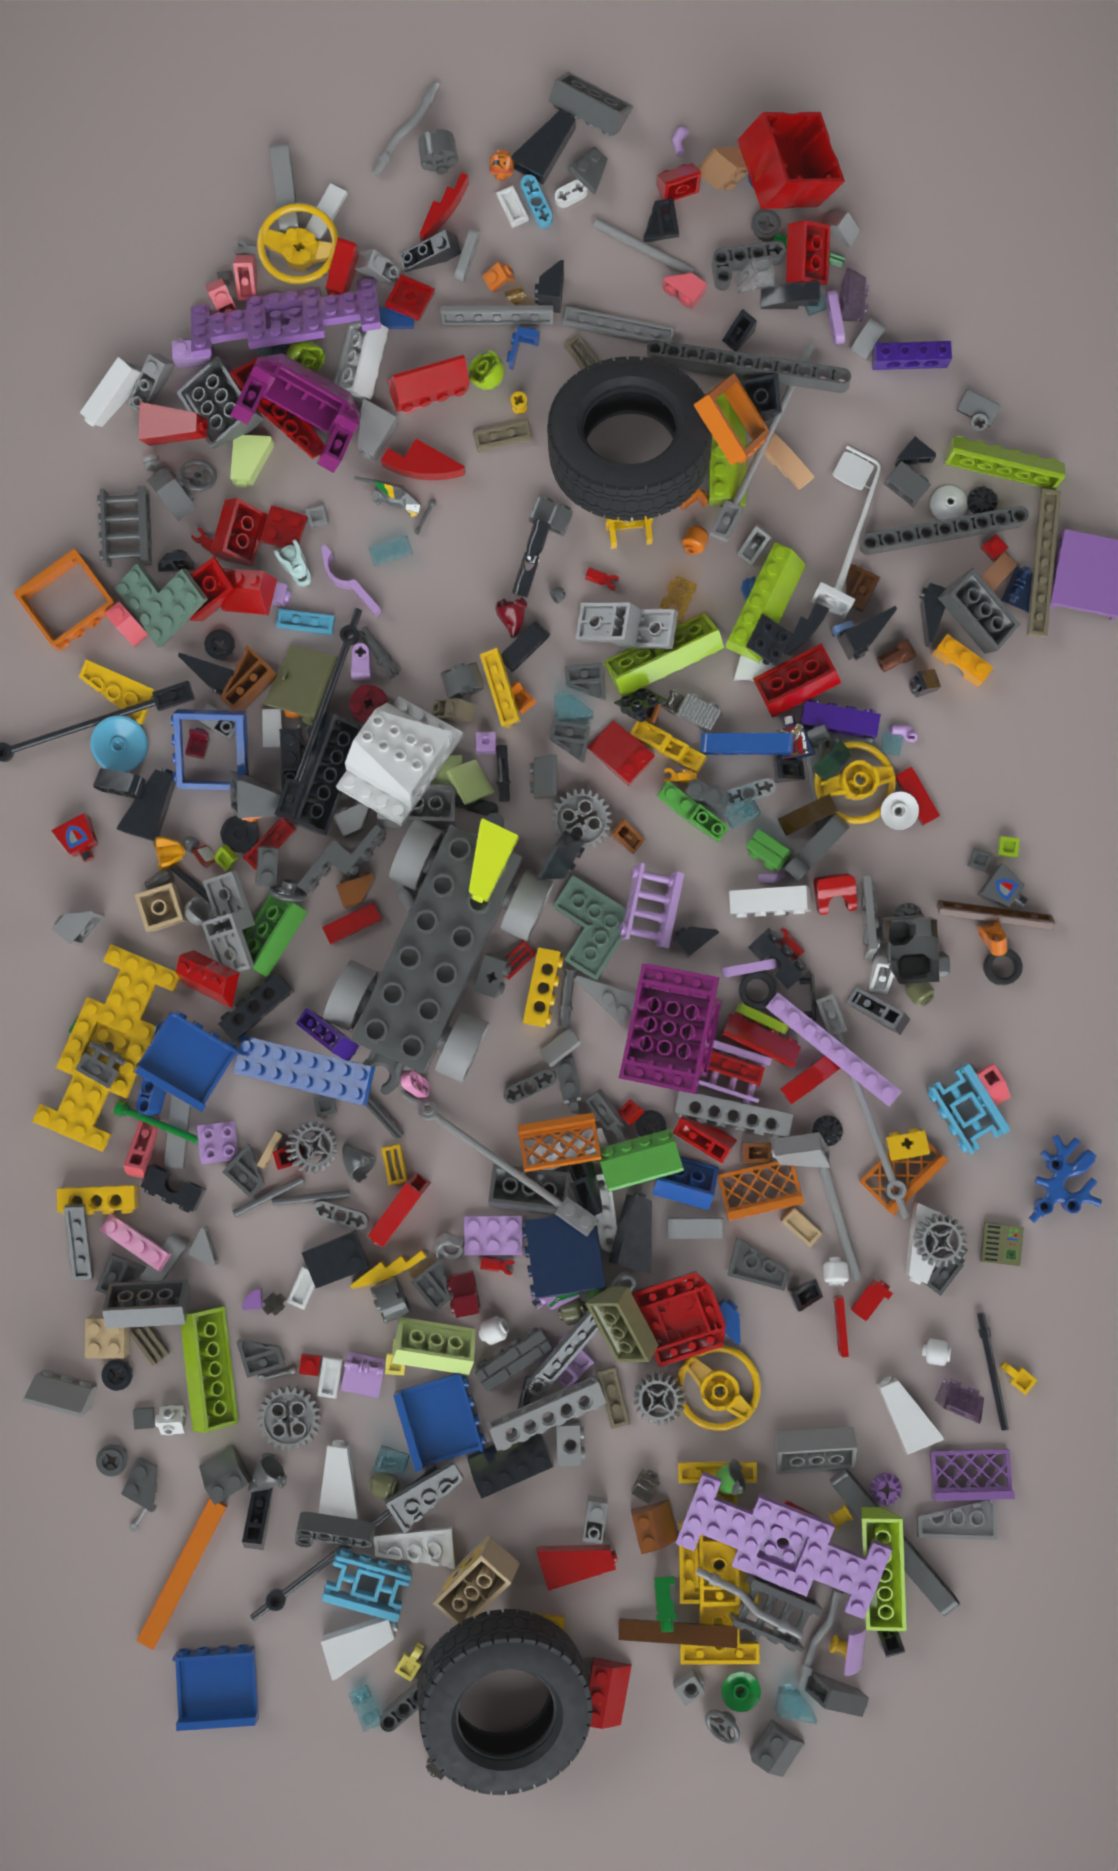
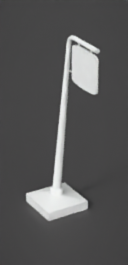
M848 445L846 449L852 453H843L832 475L848 486L863 490L865 486L870 491L836 586L832 588L821 582L811 600L814 604L818 603L830 608L829 612L843 619L846 617L855 599L844 594L842 589L881 471L879 461ZM869 461L877 465V471L871 488L865 485L874 468Z

